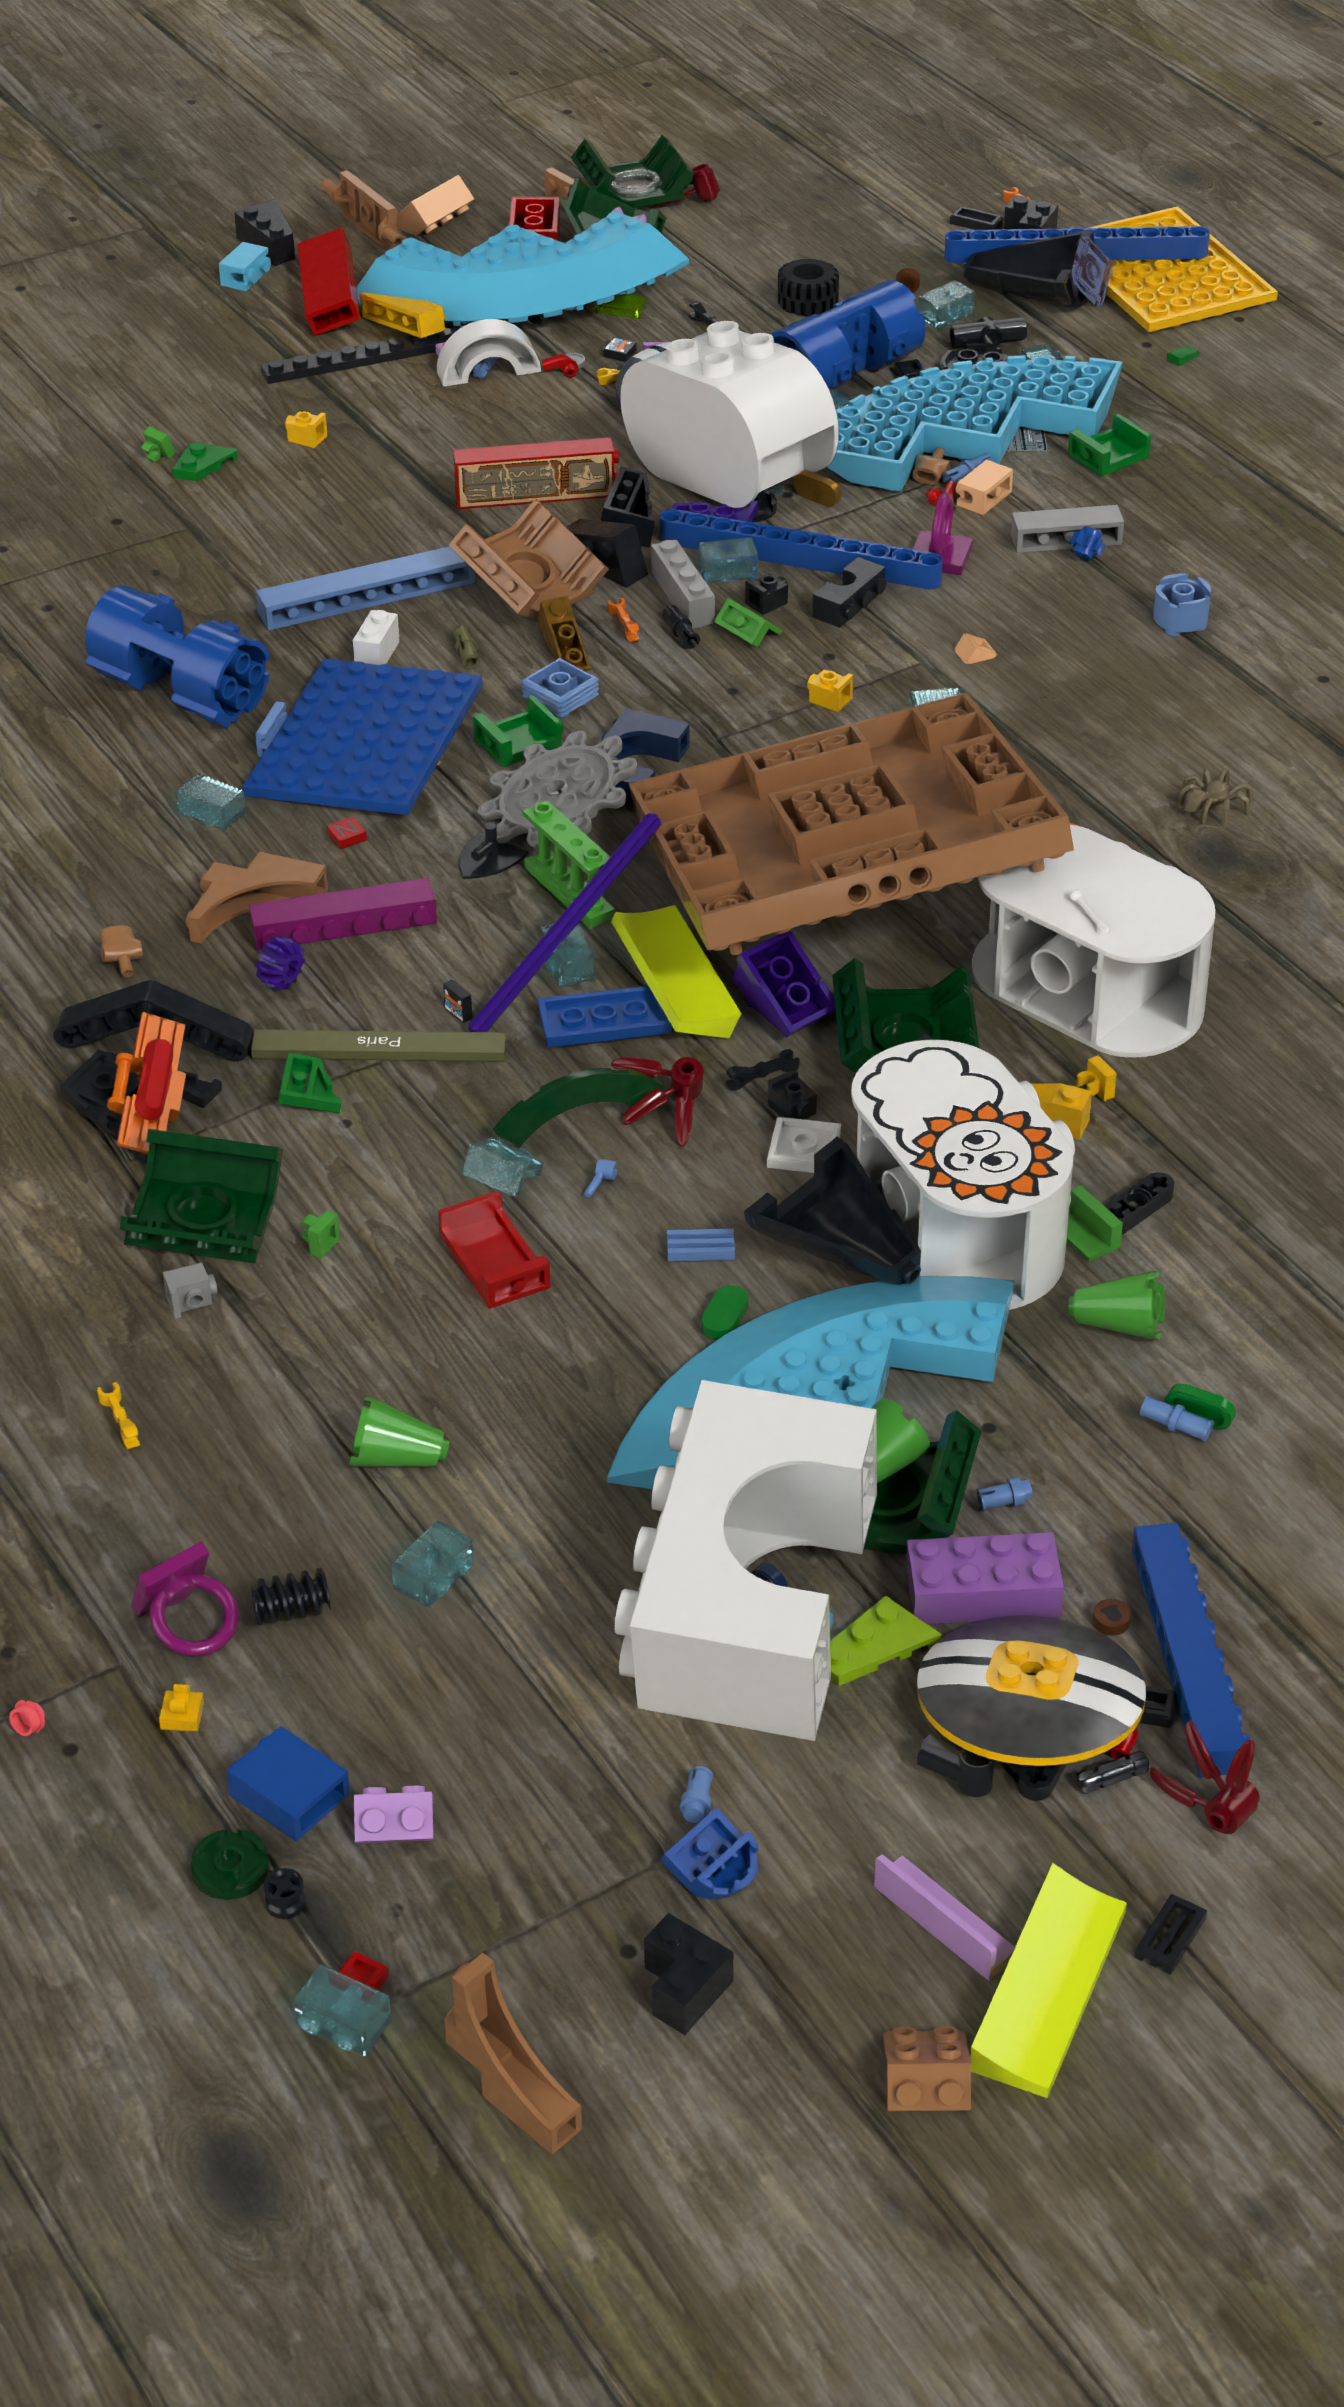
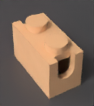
M985 460L957 483L956 494L960 495L957 499V506L984 515L1012 492L1013 469Z

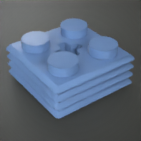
M558 658L521 681L523 683L521 687L524 688L522 690L524 693L522 697L527 699V697L533 695L541 703H544L555 717L565 718L571 711L580 706L587 705L589 700L599 695L597 692L599 690L597 687L599 679Z

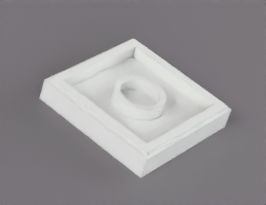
M777 1117L767 1157V1168L814 1173V1154L838 1136L840 1138L841 1124Z

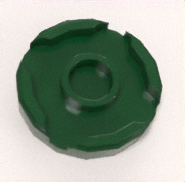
M237 1829L238 1833H228L227 1830H221L203 1838L194 1848L191 1862L193 1882L199 1890L212 1898L223 1900L243 1898L256 1891L264 1883L270 1869L267 1847L258 1836L249 1831Z

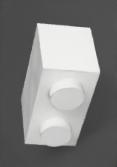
M384 610L370 611L353 639L354 662L360 661L376 665L387 664L399 643L398 614L389 613Z

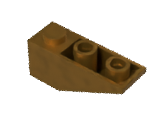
M568 596L541 601L537 618L544 640L555 660L561 658L583 671L590 670L591 666Z

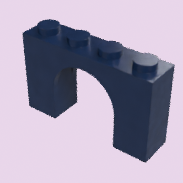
M626 708L620 717L614 720L608 733H604L601 742L610 736H619L622 739V751L613 760H620L632 755H650L679 762L690 747V727L687 722ZM637 766V773L634 776L620 781L615 786L616 788H622L626 793L624 805L633 807L628 784L655 777V770Z

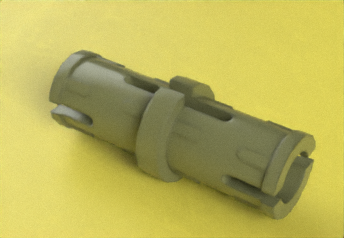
M458 625L453 630V636L456 640V652L462 659L463 667L465 666L467 670H474L480 665V658L477 654V642L472 638L471 630L467 625Z

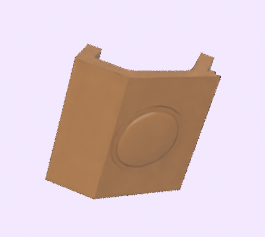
M536 499L512 527L487 539H483L470 525L465 524L449 544L519 615L538 622L537 617L541 601L568 596L570 605L596 593L593 588L609 570L564 524Z

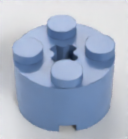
M1172 574L1163 577L1155 589L1154 621L1164 628L1166 634L1170 636H1178L1182 632L1205 630L1209 617L1210 585L1197 577L1196 581L1188 579V574Z

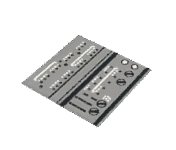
M1019 427L1007 451L1048 450L1045 431L1031 430L1026 427Z

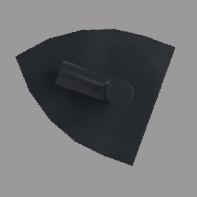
M493 822L486 823L485 834L482 832L478 833L462 851L460 856L463 879H473L498 874L519 863L528 855V851L508 843L497 842V825Z

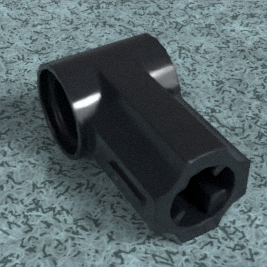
M930 1734L924 1739L917 1756V1765L958 1781L959 1789L968 1796L981 1797L991 1792L994 1775L993 1759L977 1755Z

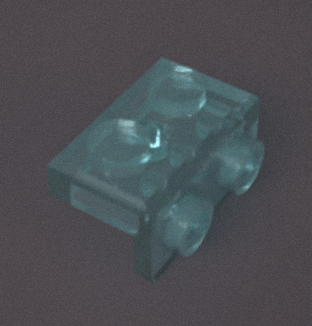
M490 1137L487 1138V1141L470 1143L462 1173L467 1177L514 1197L519 1196L524 1178L541 1175L544 1163L534 1159L531 1152L522 1149H510L506 1147L505 1141Z

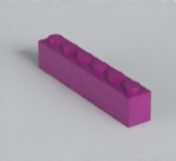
M429 878L249 904L251 930L256 950H263L264 943H269L272 937H288L295 940L297 944L437 923L436 899Z

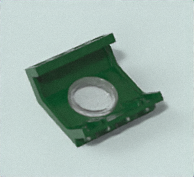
M661 135L647 156L638 161L607 166L593 144L585 138L571 156V159L593 190L633 208L687 198L682 190L689 186L694 175L670 140Z

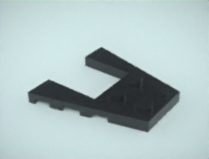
M98 1050L60 1085V1095L117 1141L122 1115L109 1110L107 1107L108 1099L113 1094L118 1068L115 1063L117 1054ZM132 1071L129 1073L125 1098L126 1096L132 1097L133 1094L137 1095L139 1085L138 1074ZM184 1071L186 1078L182 1099L204 1108L222 1091V1081L214 1079L211 1083L199 1080L197 1074ZM127 1149L139 1160L147 1164L148 1154Z

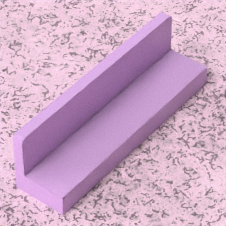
M883 1854L875 1859L874 1887L980 1975L990 1981L1007 1967L1015 1946L903 1855L894 1862L890 1861Z

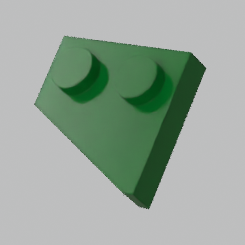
M190 442L172 469L173 478L199 481L207 477L209 473L221 469V462L226 459L233 462L237 460L238 450L236 448L207 445L202 442Z
M288 1052L278 1103L339 1114L341 1108L340 1097H335L332 1091L333 1083L324 1072L325 1067L319 1057Z

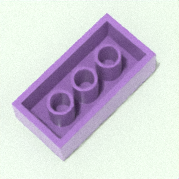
M1054 1532L907 1540L906 1575L912 1614L926 1624L976 1622L996 1617L1022 1615L1050 1618L1061 1617L1064 1586Z

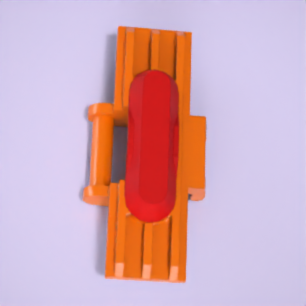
M142 1012L134 1054L119 1053L116 1056L115 1063L118 1068L113 1094L108 1099L107 1107L111 1111L122 1114L117 1146L148 1154L150 1143L146 1142L148 1129L166 1131L168 1121L175 1122L178 1119L186 1073L177 1071L185 1024ZM132 1071L138 1074L139 1085L137 1095L133 1094L132 1097L126 1096L125 1098L129 1073Z

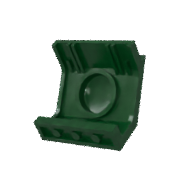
M856 958L832 975L841 1064L853 1072L857 1073L868 1060L880 1052L900 1044L916 1041L926 1033L933 1040L960 1042L980 1049L970 972L962 966L935 986L926 989H872L866 986L864 965Z
M148 1129L146 1142L150 1143L145 1176L131 1216H121L120 1230L126 1231L124 1245L256 1263L276 1200L283 1149L274 1146Z
M955 1410L946 1416L940 1440L938 1442H930V1447L923 1457L877 1484V1497L863 1549L907 1554V1540L947 1538L953 1535L982 1432L959 1411Z

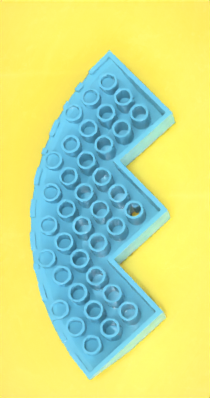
M614 211L599 222L592 224L590 228L582 233L575 235L573 239L566 243L512 224L495 236L490 237L478 247L472 248L470 252L462 257L410 237L378 257L356 288L359 311L361 312L360 293L365 292L425 300L441 305L445 314L444 321H453V326H460L461 323L465 324L484 319H509V323L528 321V316L544 314V318L563 314L562 310L584 309L583 305L596 301L597 305L612 301L614 300V295L633 293L636 286L643 283L649 286L655 283L656 277L662 274L667 277L690 262L687 256L651 224Z
M1026 355L1007 356V361L993 362L991 357L985 358L984 361H979L973 365L971 360L952 363V368L940 371L938 367L928 368L920 371V376L910 379L906 375L890 381V385L881 388L879 386L874 387L872 393L868 396L861 394L850 400L849 406L836 410L838 445L835 456L827 468L851 483H857L864 487L884 488L888 491H901L914 470L917 455H922L923 452L933 454L937 447L944 449V456L955 457L963 461L973 460L985 453H989L991 457L986 460L993 458L995 463L1000 464L1019 427L1049 431L1057 435H1069L1070 431L1079 429L1091 437L1098 434L1108 414L1123 362L1090 358L1089 362L1075 361L1076 356H1065V360H1051L1050 355H1041L1032 360H1026Z
M973 1276L918 1277L911 1284L906 1282L896 1285L880 1280L834 1289L797 1300L760 1315L723 1335L692 1357L659 1388L640 1411L621 1442L607 1476V1482L653 1489L655 1476L660 1465L675 1468L679 1451L671 1450L669 1446L673 1415L677 1406L694 1408L701 1380L865 1408H872L875 1403L883 1398L890 1367L994 1382L1015 1281Z

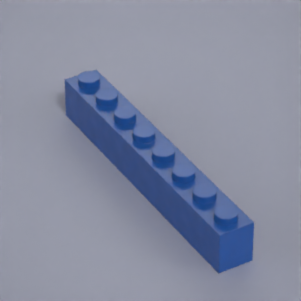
M1178 1523L1134 1527L1132 1554L1173 1691H1176L1175 1700L1184 1730L1187 1722L1192 1720L1221 1775H1227L1237 1750L1244 1742L1250 1740V1737L1247 1733L1243 1734L1241 1729V1708L1239 1704H1234L1232 1700V1679L1230 1675L1225 1676L1223 1671V1650L1221 1647H1216L1214 1642L1216 1637L1213 1619H1207L1206 1596L1204 1591H1199L1197 1587L1198 1571L1196 1564H1190L1189 1561L1190 1546L1188 1538L1182 1537ZM1193 1757L1198 1777L1202 1778L1204 1776Z

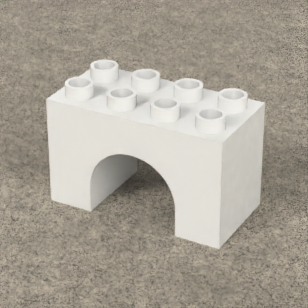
M701 1380L694 1408L677 1406L673 1415L669 1446L671 1450L679 1451L675 1468L660 1465L655 1476L652 1491V1509L662 1511L657 1529L642 1526L637 1537L633 1568L634 1571L643 1573L639 1591L623 1589L618 1601L615 1633L625 1636L620 1653L619 1674L635 1678L637 1707L639 1709L815 1741L831 1680L829 1594L775 1585L756 1577L747 1571L746 1568L763 1555L790 1546H817L862 1554L877 1497V1409Z

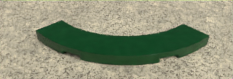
M596 1068L575 1072L541 1086L540 1091L529 1097L526 1101H519L501 1118L493 1128V1131L498 1136L521 1147L543 1124L569 1109L595 1102H620L634 1105L657 1088L663 1090L665 1085L654 1077L629 1069L624 1071Z

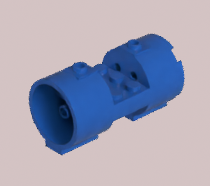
M888 280L836 303L833 309L822 314L810 315L770 333V335L773 336L774 343L797 350L804 355L818 370L831 392L846 384L851 379V375L864 369L877 370L919 349L925 338L926 327L923 313L919 314L913 302L916 299L914 294L902 283Z
M126 585L116 586L106 592L95 605L86 628L85 643L88 657L85 663L94 670L139 691L142 690L145 684L154 683L168 671H171L172 688L174 691L171 701L183 710L228 729L231 722L238 721L240 714L243 712L250 713L258 705L266 690L270 673L266 672V660L270 659V656L263 643L240 634V628L226 620L223 624L214 620L202 623L185 636L182 611L173 605L175 600L163 593H160L159 596L148 592L146 594Z

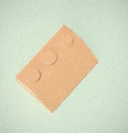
M457 175L411 201L398 213V219L396 220L397 229L414 236L423 232L428 235L438 228V223H441L443 226L454 218V214L459 217L468 211L469 207L467 205L474 200V197L461 177Z

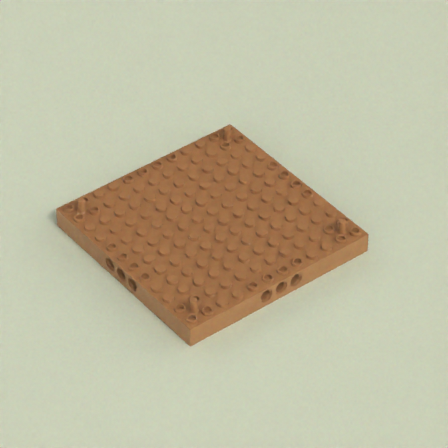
M967 692L628 784L638 822L640 823L648 813H655L662 821L661 826L649 839V842L707 950L719 951L729 947L732 955H739L743 952L742 941L753 942L760 939L763 935L786 933L793 927L804 924L815 925L825 918L848 916L855 910L877 908L884 902L895 899L906 900L911 898L913 894L920 892L939 891L946 885L968 883L975 877L982 875H998L1004 869L1032 865L1034 872H1041L1045 869L1044 858H1059L1066 852L1074 850L1067 813Z

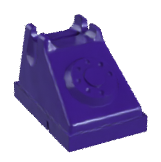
M791 930L778 934L741 953L737 957L738 965L732 978L735 987L743 990L744 1001L748 1007L758 1011L786 1037L836 1012L833 995L824 981L819 982L821 979L820 975Z

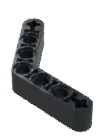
M148 980L63 1009L53 1037L60 1046L75 1048L139 1027L141 1014L146 1012L185 1024L183 1040L224 1059L235 1062L241 1061L246 1057L254 1032L250 1024L157 981Z

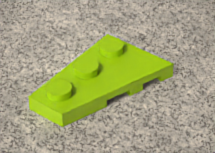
M885 1596L830 1641V1681L837 1686H841L877 1671L878 1666L894 1658H898L901 1661L911 1657L913 1650L926 1645L929 1649L932 1648L941 1639L942 1634Z

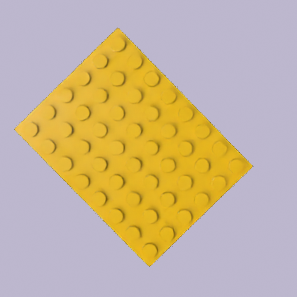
M1177 206L1089 228L1200 225ZM1211 234L1209 237L1208 256L1201 259L1101 260L1105 267L1099 288L1148 332H1158L1160 329L1178 327L1184 323L1201 321L1212 316H1222L1224 313L1242 311L1248 307L1265 305L1268 302L1277 300L1278 291ZM1094 262L1092 263V268L1097 272V267Z

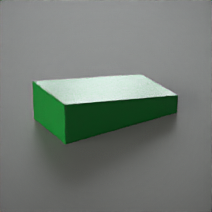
M1185 346L1168 352L1167 361L1176 366H1181L1199 356V351Z

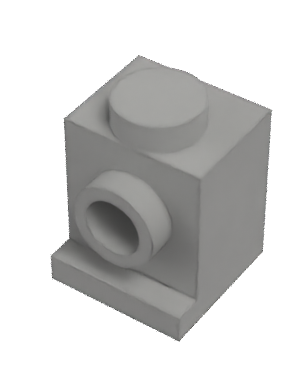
M202 1262L163 1272L166 1298L175 1319L181 1317V1312L211 1305V1295L218 1293L214 1275H207Z

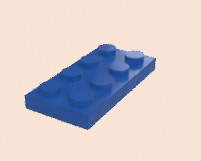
M649 986L537 999L547 1048L672 1033L671 1023Z

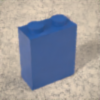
M282 1726L269 1736L263 1737L256 1747L244 1757L235 1760L227 1770L229 1796L295 1842L350 1794L348 1771Z

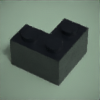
M1013 196L1005 206L1004 229H1057L1058 205L1050 204L1047 201L1028 200L1023 196Z
M670 1913L644 1938V1963L646 1970L659 1977L652 1985V2015L683 2035H686L733 1982L734 1952Z

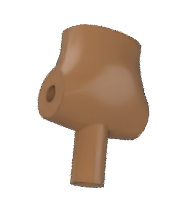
M937 447L932 456L917 455L912 475L915 481L926 485H936L940 478H942L943 472L949 471L950 461L942 459L945 454L943 448Z
M111 926L103 929L100 932L101 958L103 963L118 962L123 977L129 978L133 976L134 970L131 960L142 959L143 956L140 940L134 937L129 926Z

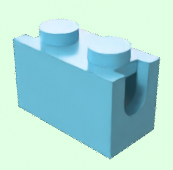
M242 242L219 263L221 286L247 291L270 270L271 260L266 257L268 247Z

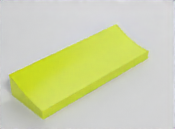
M676 905L648 912H615L611 923L675 1032L730 1038L742 1013Z
M1052 1863L971 2046V2072L1048 2098L1126 1913L1127 1902L1113 1898L1084 1884Z

